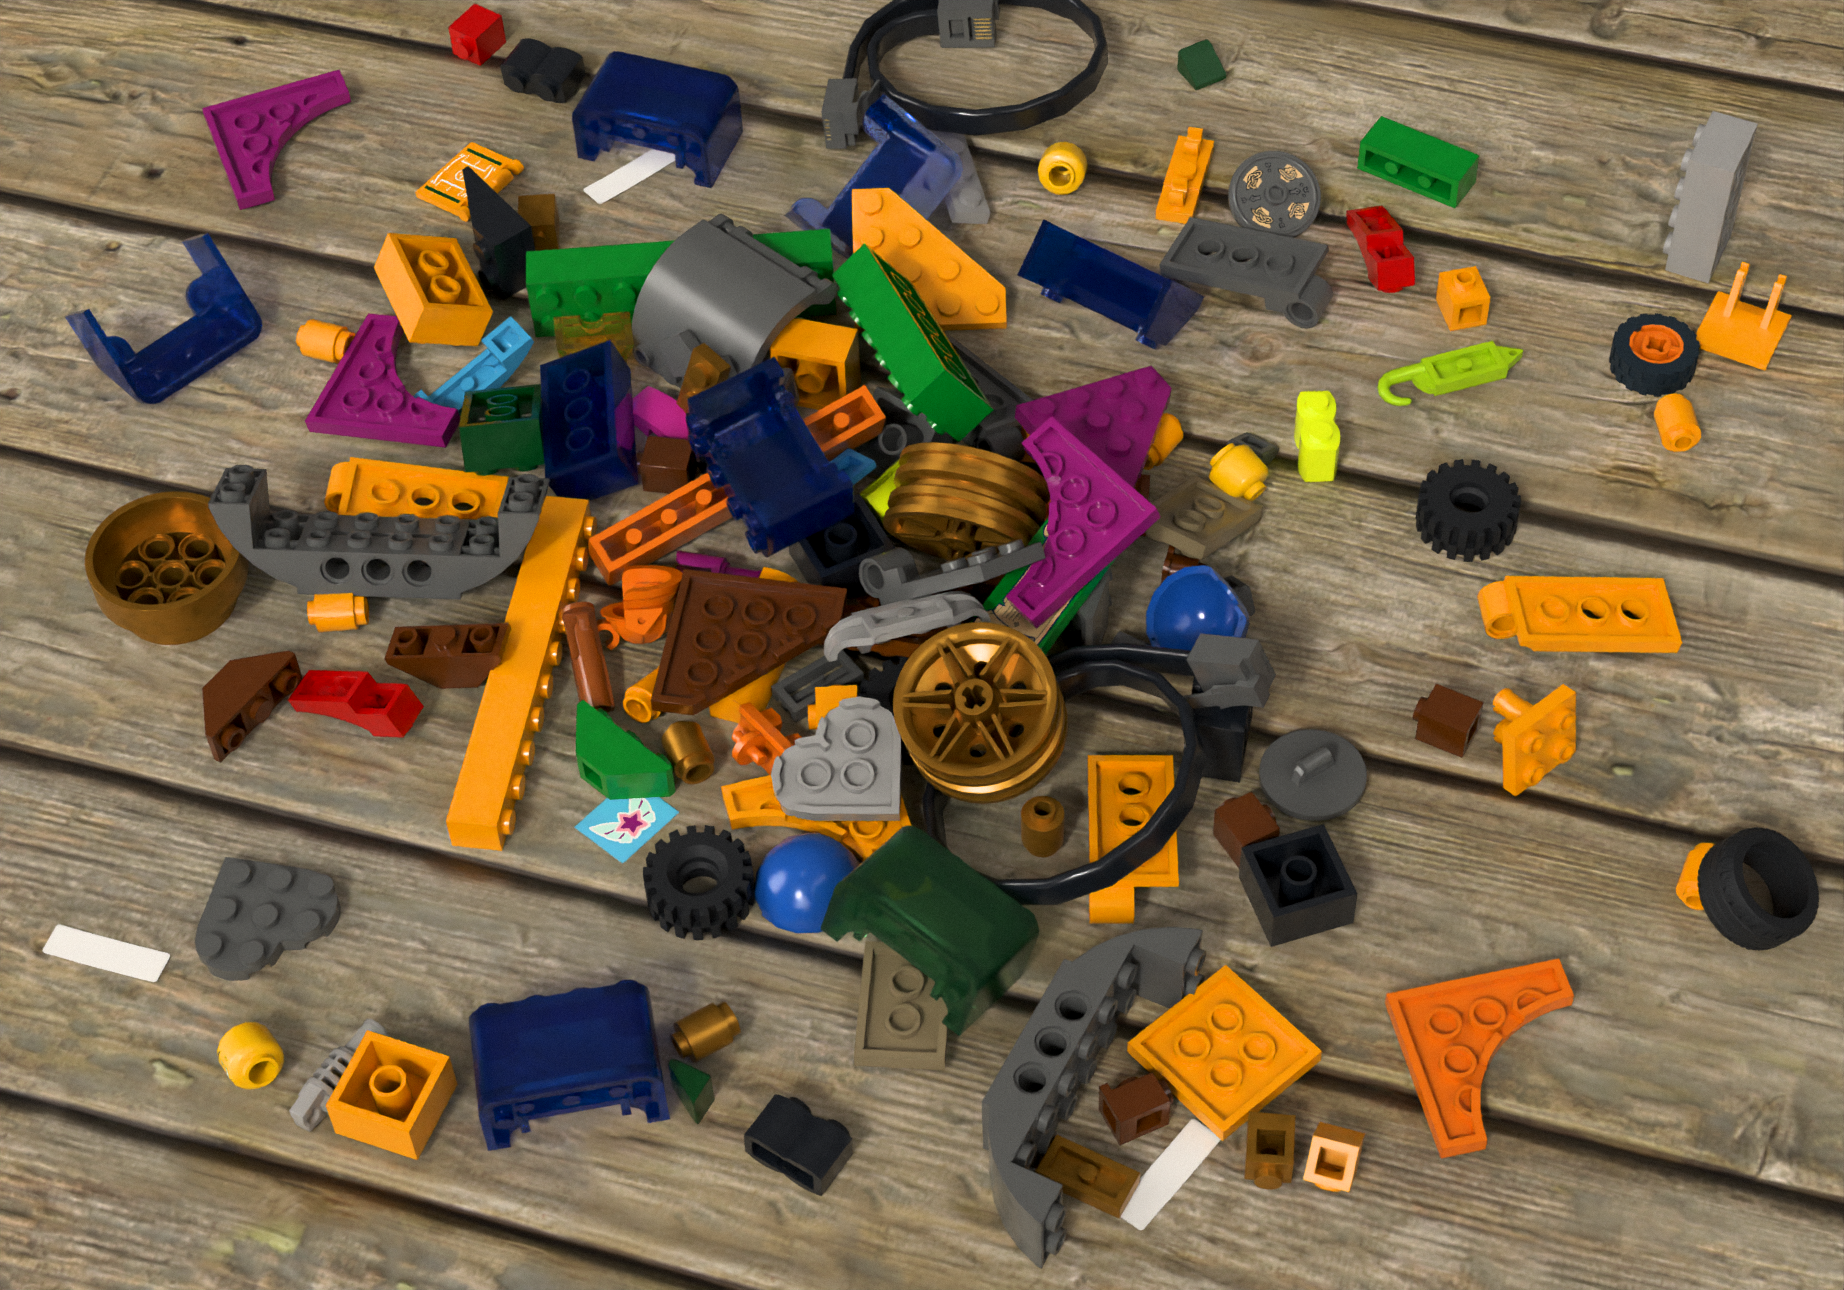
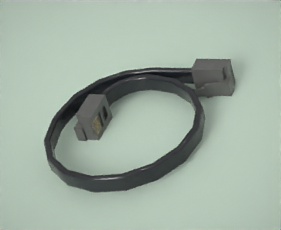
M892 0L863 22L849 47L842 79H828L821 110L826 149H847V146H855L860 125L863 119L870 113V108L877 98L895 116L928 130L974 136L1025 130L1065 115L1096 90L1108 65V46L1102 20L1081 0ZM999 4L1040 8L1072 20L1093 39L1095 48L1086 69L1059 90L1022 104L976 110L931 105L902 93L880 72L879 67L882 58L888 51L902 42L919 36L940 34L941 48L995 47L997 37L995 20H999ZM867 56L871 89L869 91H862L859 97L858 77L861 65Z
M1200 633L1192 650L1117 643L1074 646L1046 656L1053 669L1065 702L1075 695L1097 687L1126 686L1162 698L1180 717L1185 750L1174 788L1141 830L1099 860L1049 878L996 879L959 863L947 847L943 812L949 796L935 789L928 782L922 797L927 843L962 889L1004 906L1059 905L1113 886L1159 853L1194 806L1206 764V757L1198 718L1193 709L1219 706L1220 709L1242 705L1264 708L1270 696L1268 690L1276 673L1273 667H1271L1270 661L1267 660L1268 657L1264 653L1260 641L1257 639ZM1161 673L1196 677L1204 693L1182 696ZM1020 683L1016 684L1012 689L1026 690V686ZM1016 725L1011 737L1020 736L1024 731V726ZM979 751L982 756L986 753V751Z

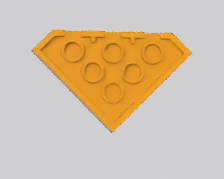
M890 188L852 189L853 254L865 243L913 283L943 331L1007 329L1006 288ZM855 322V329H858V333L864 332L865 330Z

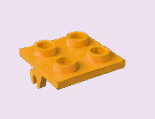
M1742 262L1740 269L1737 271L1730 295L1720 291L1717 292L1696 332V340L1699 341V349L1766 371L1792 317L1790 314L1777 310L1787 276L1779 274L1767 308L1763 309L1740 301L1745 279L1750 268V264Z

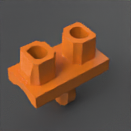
M750 702L740 705V721L731 737L736 743L732 750V757L740 765H747L754 761L757 766H761L771 775L775 758L777 756L780 757L787 748L795 745L796 739L802 737L798 733L784 736L780 732L783 724L781 716L772 707L758 711Z

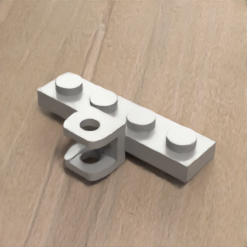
M921 127L925 141H912L909 143L907 152L912 163L903 164L900 169L905 189L918 193H937L940 186L952 223L987 224L991 213L964 134L931 131ZM919 153H925V157L920 156ZM911 176H918L922 180H915Z

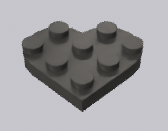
M225 857L196 931L195 945L200 961L208 967L213 976L227 981H243L250 979V973L261 970L268 963H270L271 967L275 965L284 950L306 949L305 943L318 939L324 933L326 937L329 936L339 921L341 908L332 878L305 868Z

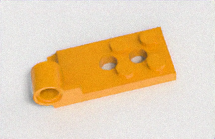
M350 457L349 462H341L332 467L324 504L329 511L335 512L338 515L356 516L360 513L369 512L381 517L414 514L419 518H438L444 515H453L459 519L472 520L487 516L498 518V511L509 477L498 475L480 476L476 475L475 472L465 473V471ZM419 498H428L433 503L421 506L414 501ZM458 503H468L473 508L461 511L454 506Z
M1505 576L1503 581L1493 582L1484 586L1477 595L1486 634L1495 639H1507L1517 635L1519 645L1528 647L1533 651L1677 653L1682 645L1664 578ZM1582 610H1590L1599 619L1586 616ZM1628 610L1639 619H1631L1622 611Z
M1088 755L1089 863L1105 856L1141 830L1174 788L1173 755ZM1132 788L1139 790L1140 793L1128 795L1122 791ZM1134 819L1140 821L1142 824L1137 826H1128L1122 822L1125 820ZM1177 830L1155 856L1113 886L1089 894V924H1134V887H1179Z

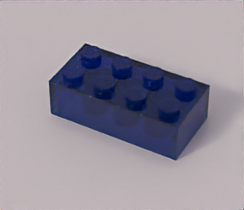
M611 340L540 365L545 478H550L549 487L556 496L591 501L637 485L638 471L631 371Z

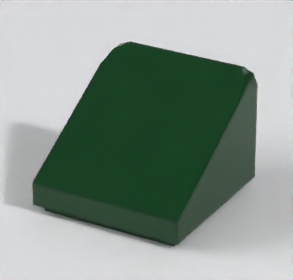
M1208 39L1179 50L1177 70L1195 90L1226 79V72Z
M671 1058L668 1067L672 1087L694 1122L699 1124L715 1100L711 1076L677 1059Z

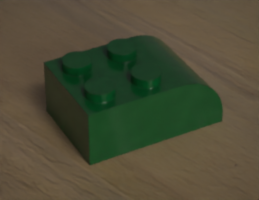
M542 384L465 392L459 423L465 473L475 472L476 475L486 476L495 474L499 469L515 468L516 471L525 472L538 468V465L545 464L547 422Z

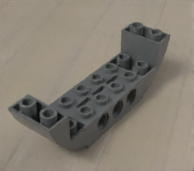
M236 465L225 469L208 502V507L219 529L237 551L270 576L297 587L298 594L353 593V596L461 600L464 591L483 585L501 574L520 556L530 541L540 518L550 478H538L532 474L509 477L498 511V518L487 516L472 520L459 519L453 515H444L438 518H419L414 514L381 517L369 512L351 516L338 515L332 511H323L316 514H298L293 510H281L276 513H270L267 470L254 469L250 465Z
M1181 927L1142 929L1116 936L1098 944L1074 961L1064 959L982 1100L983 1149L989 1151V1177L994 1204L1003 1226L1015 1244L1041 1269L1049 1254L1057 1255L1064 1243L1067 1229L1063 1228L1062 1224L1066 1216L1067 1206L1063 1205V1185L1035 1173L1036 1168L1034 1167L1040 1156L1046 1154L1057 1135L1055 1130L1061 1119L1067 1121L1071 1117L1077 1103L1078 1096L1076 1092L1081 1083L1087 1085L1091 1081L1097 1067L1098 1060L1095 1058L1101 1047L1108 1049L1117 1030L1115 1022L1121 1012L1124 1014L1129 1012L1135 996L1138 995L1170 1009L1189 993L1194 995L1197 987L1204 982L1205 976L1200 974L1206 957V951L1201 949L1203 930Z

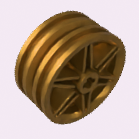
M939 442L916 443L905 447L901 452L899 458L900 467L896 470L894 477L896 489L890 493L888 500L889 509L885 512L883 526L893 537L919 551L948 561L965 557L967 560L968 557L972 556V552L995 546L998 553V546L1018 539H1022L1024 546L1028 545L1040 529L1038 524L1042 523L1045 519L1047 512L1046 504L1050 500V492L1047 482L1042 475L1028 466L1005 456L958 444Z
M989 622L965 623L947 628L926 640L912 653L903 666L896 682L893 712L898 732L921 775L935 789L951 798L977 804L997 803L1015 798L1040 783L1050 773L1062 754L1068 732V714L1060 687L1043 651L1030 638L1015 629ZM980 664H986L979 674L981 679L975 676L976 667ZM1020 683L1026 686V690L1012 689L1016 684ZM941 685H947L952 688L951 690L937 691ZM1016 725L1024 726V731L1020 736L1011 737ZM946 726L940 738L934 735L936 728ZM973 750L986 751L981 757L971 756Z

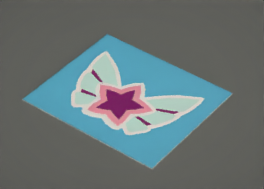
M660 797L616 800L606 798L574 828L623 864L670 822L679 811Z

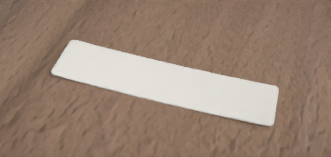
M664 141L583 190L598 204H602L682 157V154L667 141Z
M61 924L55 927L43 948V952L46 954L150 982L158 980L170 958L169 953L114 940Z
M1191 1119L1140 1178V1183L1124 1209L1121 1218L1138 1230H1143L1221 1139L1199 1121Z

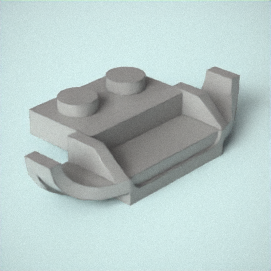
M950 591L937 595H924L851 613V616L840 620L830 629L824 641V655L829 662L837 660L838 653L846 647L857 646L861 654L870 652L874 644H883L891 639L911 634H923L943 626L950 628L961 625L962 621L972 616H977L981 622H991L983 605L969 593Z

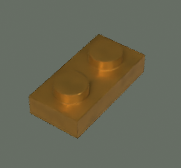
M705 343L693 348L676 402L685 413H689L687 410L721 400L731 370V366Z
M1059 1135L1055 1136L1035 1171L1039 1175L1062 1184L1064 1194L1118 1219L1121 1217L1140 1183V1172Z

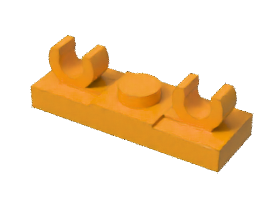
M1188 127L1187 137L1178 135L1156 208V219L1186 224L1190 217L1194 218L1214 151V141L1203 139V129Z

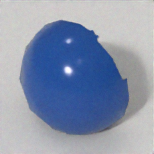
M1206 565L1184 567L1168 576L1154 591L1146 611V633L1151 645L1157 647L1192 650L1200 633L1245 638L1250 625L1249 614L1240 598L1213 568Z
M820 833L788 836L765 854L756 871L755 899L762 912V916L777 928L797 934L820 933L841 925L857 912L865 896V875L858 860L843 844Z

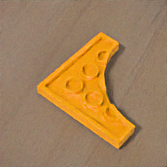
M771 775L721 786L722 798L731 830L755 826H782L820 833L843 844L869 868L882 887L888 904L931 894L930 881L902 795L900 821H812L788 816L782 811L781 805L774 795Z

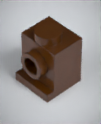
M1153 1072L1140 1078L1130 1077L1122 1081L1113 1090H1111L1108 1083L1099 1086V1111L1120 1146L1169 1124L1170 1105L1173 1104V1096L1166 1081L1163 1078L1157 1080Z

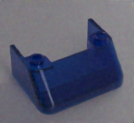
M1044 219L1017 274L1042 286L1043 289L1040 294L1061 304L1063 297L1137 332L1135 340L1155 350L1158 344L1167 346L1199 310L1205 297Z
M208 233L187 238L182 242L202 275L190 282L185 294L186 302L195 316L135 354L125 339L118 336L107 337L90 309L71 312L65 316L96 366L141 404L151 405L162 402L256 340L261 333L262 320L259 313Z

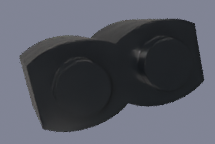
M530 38L521 39L500 66L504 85L517 93L536 94L541 99L554 103H565L586 76L581 55L567 48H551L541 41Z
M775 1094L744 1134L745 1152L762 1165L776 1172L783 1173L803 1189L819 1196L824 1194L853 1155L852 1138L847 1128L834 1119L826 1121L813 1116L810 1108L803 1101L795 1097L788 1099Z

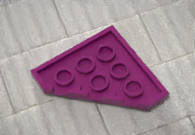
M1148 366L1016 405L1015 419L1031 435L1052 416L1135 489L1138 478L1141 477L1148 459L1150 447L1154 443L1161 425L1164 411L1170 402L1172 388L1152 366Z

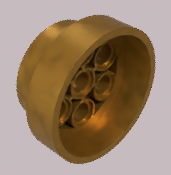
M179 491L147 495L118 508L97 527L87 545L85 570L98 606L113 623L133 632L136 636L148 642L161 645H179L196 641L211 634L229 618L235 608L237 598L246 583L249 564L248 560L233 547L219 529L208 507L209 497Z

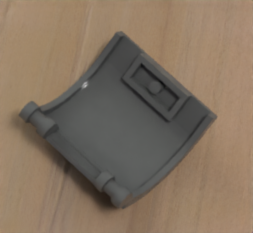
M718 214L708 222L703 219L679 236L665 250L642 286L632 319L634 358L642 366L649 367L661 375L669 384L676 385L681 389L684 378H673L657 342L684 330H691L700 344L705 343L719 356H729L745 392L737 396L742 398L746 416L752 415L755 421L754 386L759 368L770 346L785 326L812 304H829L835 298L838 287L827 278L819 279L817 272L807 266L799 267L753 238V233L743 226H734L733 220L726 215Z

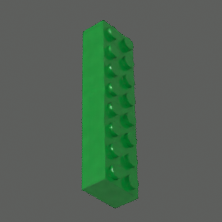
M830 229L753 234L754 239L797 266H807L817 272L819 279L827 278L834 283ZM675 240L526 251V288L535 337L632 330L633 313L642 286L658 259ZM834 298L829 304H812L795 318L837 315L836 299Z

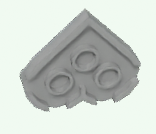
M858 696L839 701L838 707L830 710L825 718L821 717L816 735L796 739L795 745L787 748L780 757L777 756L775 758L771 778L774 795L780 803L782 811L788 816L812 821H900L902 738L898 732L894 716L889 710L880 706V702L876 699Z

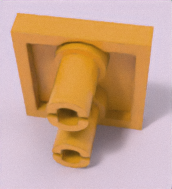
M1562 684L1535 705L1525 701L1509 688H1504L1495 696L1493 711L1505 717V719L1497 724L1493 735H1495L1493 737L1494 741L1502 744L1503 788L1516 797L1528 787L1538 784L1544 775L1559 764L1566 763L1576 752V692Z

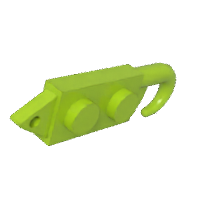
M1493 341L1422 358L1419 363L1395 368L1384 373L1378 381L1377 390L1379 396L1385 402L1394 406L1410 405L1412 400L1408 397L1401 398L1392 394L1390 391L1392 385L1412 381L1422 392L1438 396L1507 378L1508 370L1522 358L1523 349L1496 346Z

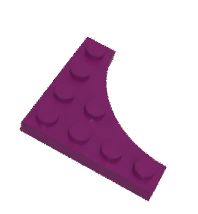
M340 70L202 108L205 121L240 210L275 200L272 190L273 168L280 151L294 133L324 112L351 102L348 88Z
M368 313L308 414L305 423L309 432L446 448L460 423V415L456 408L437 405L420 397L414 398L406 390L396 370L397 348L404 330L397 316Z
M1052 416L1021 443L1025 451L1041 469L1050 492L1051 502L1049 503L1047 524L1049 535L1044 548L1046 558L1034 562L1021 581L1006 595L1010 605L1036 629L1161 518L1154 505Z

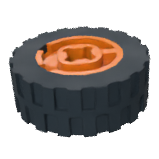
M1645 313L1640 314L1638 317L1628 318L1627 322H1622L1618 326V331H1615L1609 357L1611 373L1615 374V379L1619 383L1624 384L1625 388L1630 391H1637L1645 396L1648 394L1659 397L1686 388L1687 383H1690L1693 379L1699 357L1700 344L1696 340L1697 335L1695 332L1691 331L1684 322L1681 323L1676 320L1677 318L1663 316L1655 313V315Z

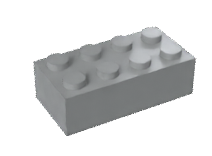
M1712 111L1707 124H1699L1692 146L1695 148H1687L1681 163L1680 170L1686 172V175L1680 178L1675 191L1674 199L1680 200V203L1674 206L1668 226L1673 227L1674 231L1669 232L1663 247V254L1668 255L1666 271L1709 284L1732 235L1758 126L1757 123Z

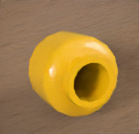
M1065 141L1054 143L1042 154L1037 170L1039 180L1043 187L1051 193L1058 195L1070 194L1083 183L1087 170V159L1083 151L1073 143Z
M1233 443L1228 444L1209 463L1212 467L1209 473L1210 480L1230 496L1242 497L1252 502L1267 488L1263 482L1268 475V468L1246 444L1235 446Z
M245 1022L234 1026L225 1033L217 1048L218 1061L230 1080L236 1086L243 1089H257L268 1085L277 1077L284 1064L283 1049L270 1030L258 1022Z

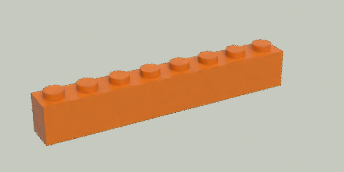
M863 385L589 538L588 553L608 586H611L622 580V572L627 566L648 565L823 467L847 448L853 450L878 436L883 431L886 416L866 385Z

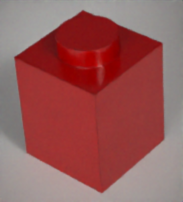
M475 3L448 27L453 54L479 66L484 64L506 43L502 15Z

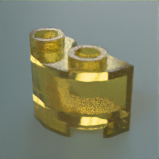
M630 312L603 313L601 319L596 322L583 321L580 315L553 317L557 352L560 360L566 365L568 373L577 376L585 373L598 374L608 371L617 373L627 367V359L631 356L634 346Z

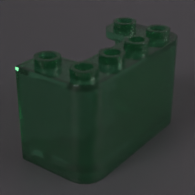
M909 825L898 830L838 882L834 888L820 928L836 942L842 939L848 932H854L853 937L860 942L871 932L935 981L930 996L936 1001L942 997L948 1010V1014L944 1017L942 1023L958 1036L965 1032L1021 978L1040 931L1037 919L1029 909L1023 907L999 889L997 885L963 862L960 857L954 855L931 838L925 831Z

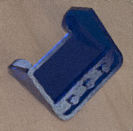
M884 93L873 101L866 110L862 120L864 131L877 143V146L830 206L826 208L815 199L802 198L796 201L784 215L804 231L830 229L832 249L847 259L853 255L852 189L890 188L927 220L959 180L963 171L962 160L955 151Z

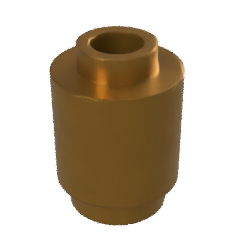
M677 721L671 724L663 734L661 743L676 776L687 784H698L705 781L714 772L713 764L715 758L700 725L693 721Z
M1037 796L1029 799L1021 809V841L1024 847L1036 857L1045 858L1054 855L1064 842L1065 813L1059 801L1049 796Z
M723 1001L718 1005L710 1003L674 1022L675 1033L671 1034L670 1038L676 1052L682 1059L689 1057L692 1062L696 1063L733 1043V1037L740 1034L741 1029L732 1009Z

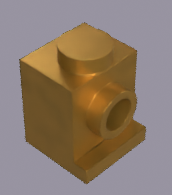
M1249 1111L1244 1179L1254 1180V1184L1257 1187L1267 1190L1281 1187L1282 1182L1291 1183L1294 1165L1296 1115Z

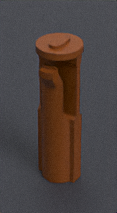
M590 602L569 604L562 608L561 616L569 646L579 702L584 700L593 708H601L607 713L614 711L615 703L601 646L594 605Z

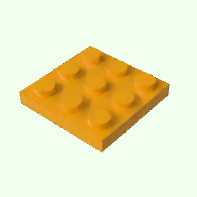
M1224 965L1200 984L1194 995L1189 993L1127 1042V1052L1149 1073L1153 1072L1157 1080L1163 1078L1168 1084L1171 1093L1222 1141L1248 1121L1249 1111L1259 1112L1320 1062L1322 1051L1227 965Z

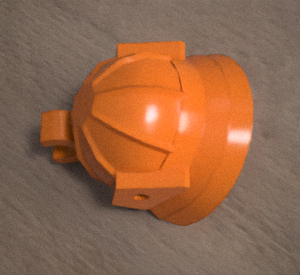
M661 565L627 566L622 572L623 601L603 607L599 613L606 619L596 621L598 632L608 630L612 633V637L606 641V647L610 650L617 647L620 637L633 644H645L654 642L669 630L674 602L679 591L683 573L678 569Z

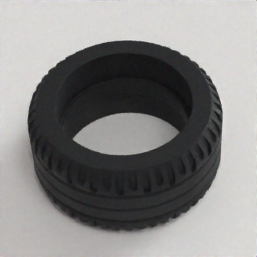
M1762 827L1741 830L1710 848L1700 863L1697 885L1704 911L1715 928L1734 944L1755 951L1772 949L1801 935L1813 923L1819 907V891L1814 871L1803 852L1782 834ZM1743 863L1753 868L1766 883L1772 897L1773 915L1761 908L1751 896L1744 880Z

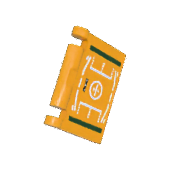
M471 142L415 192L416 197L448 211L467 222L471 219L462 169L469 166L498 194L514 179L513 174L519 175L524 170V166L517 159L512 160Z

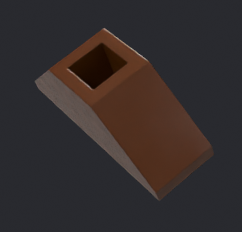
M509 623L395 627L384 659L388 665L440 689L478 688L487 678L490 670H494L501 662L511 626Z
M288 650L230 660L202 688L205 735L214 760L221 763L232 751L237 750L243 743L244 738L259 723L264 722L270 716L272 710L287 695L294 692L303 679L295 653Z

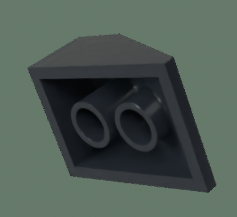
M467 166L462 171L475 237L473 250L479 259L481 268L478 271V275L486 289H493L505 300L526 288V251H535L532 228L482 178Z

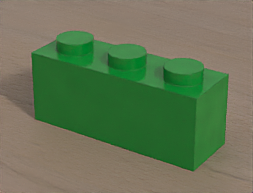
M1381 116L1360 141L1357 169L1456 208L1476 183L1480 155Z

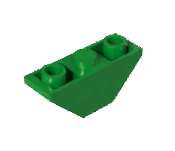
M584 700L577 704L576 757L580 778L609 800L670 797L676 792L673 777L674 768L663 754H654L643 745L640 738L630 730L625 732L617 726L610 715L603 709H595Z

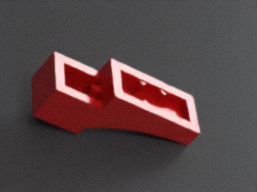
M1383 205L1347 210V226L1352 231L1362 252L1368 270V279L1376 289L1386 293H1395L1401 291L1403 287L1414 286V256L1403 243V229Z
M308 670L288 699L296 712H308L340 719L364 728L373 736L404 738L406 733L413 727L414 721L424 707L408 684L376 683L370 673L364 671Z

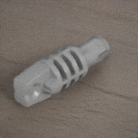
M366 1019L358 1029V1032L344 1047L334 1048L329 1055L330 1058H326L321 1064L322 1068H318L313 1073V1077H310L298 1094V1099L289 1110L297 1126L311 1132L328 1115L326 1104L366 1031L369 1030L389 1037L383 1026L372 1019Z

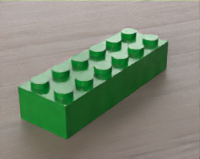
M864 243L832 274L840 288L837 291V295L852 309L849 312L851 318L865 330L862 332L863 338L878 351L875 354V358L886 370L891 372L888 376L890 382L901 393L905 394L901 398L904 405L916 416L921 413L927 416L926 420L929 425L941 436L947 432L960 442L994 409L913 283Z

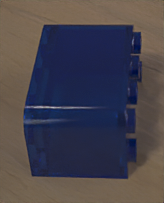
M613 51L606 56L572 112L578 158L595 162L600 154V150L610 152L615 141L675 154L676 168L683 169L686 165L696 175L694 184L707 188L713 187L743 133L739 89L731 77L721 73L620 51Z
M775 357L688 398L689 415L685 417L691 432L687 437L693 452L698 458L701 456L705 457L709 464V467L706 469L711 482L716 489L721 487L724 489L728 496L726 505L736 522L742 519L748 529L745 532V536L751 549L755 554L762 552L765 557H769L854 514V485L844 469L838 471L834 462H828L796 410L793 394L791 392L788 393L783 384L780 385L779 379L784 377V371Z
M622 980L615 985L591 989L581 987L573 989L568 993L550 996L534 995L521 1001L503 1004L487 1003L481 1005L469 1016L468 1023L478 1115L488 1151L511 1147L510 1137L513 1131L520 1127L522 1133L531 1132L530 1120L601 1107L620 1104L623 1116L632 1114L631 1107L638 1108L645 1112L647 1123L670 1120L651 995L647 986L635 980Z

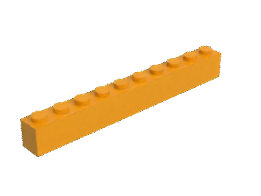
M554 496L545 497L540 518L524 553L504 623H509L511 626L501 662L494 670L489 672L447 815L446 824L452 846L502 851L506 836L512 835L516 823L515 803L516 800H522L526 784L525 767L531 766L535 755L534 735L535 732H541L544 723V708L542 706L544 699L551 698L553 691V667L559 666L562 659L561 638L566 632L561 610L572 602L578 601L580 593V580L578 577L580 571H586L588 566V539L595 536L597 532V518L591 516L589 500Z

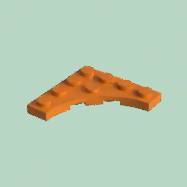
M1559 958L1386 994L1385 1005L1441 1159L1486 1149L1487 1137L1481 1115V1085L1493 1057L1509 1037L1525 1024L1553 1010L1572 1005L1574 994Z

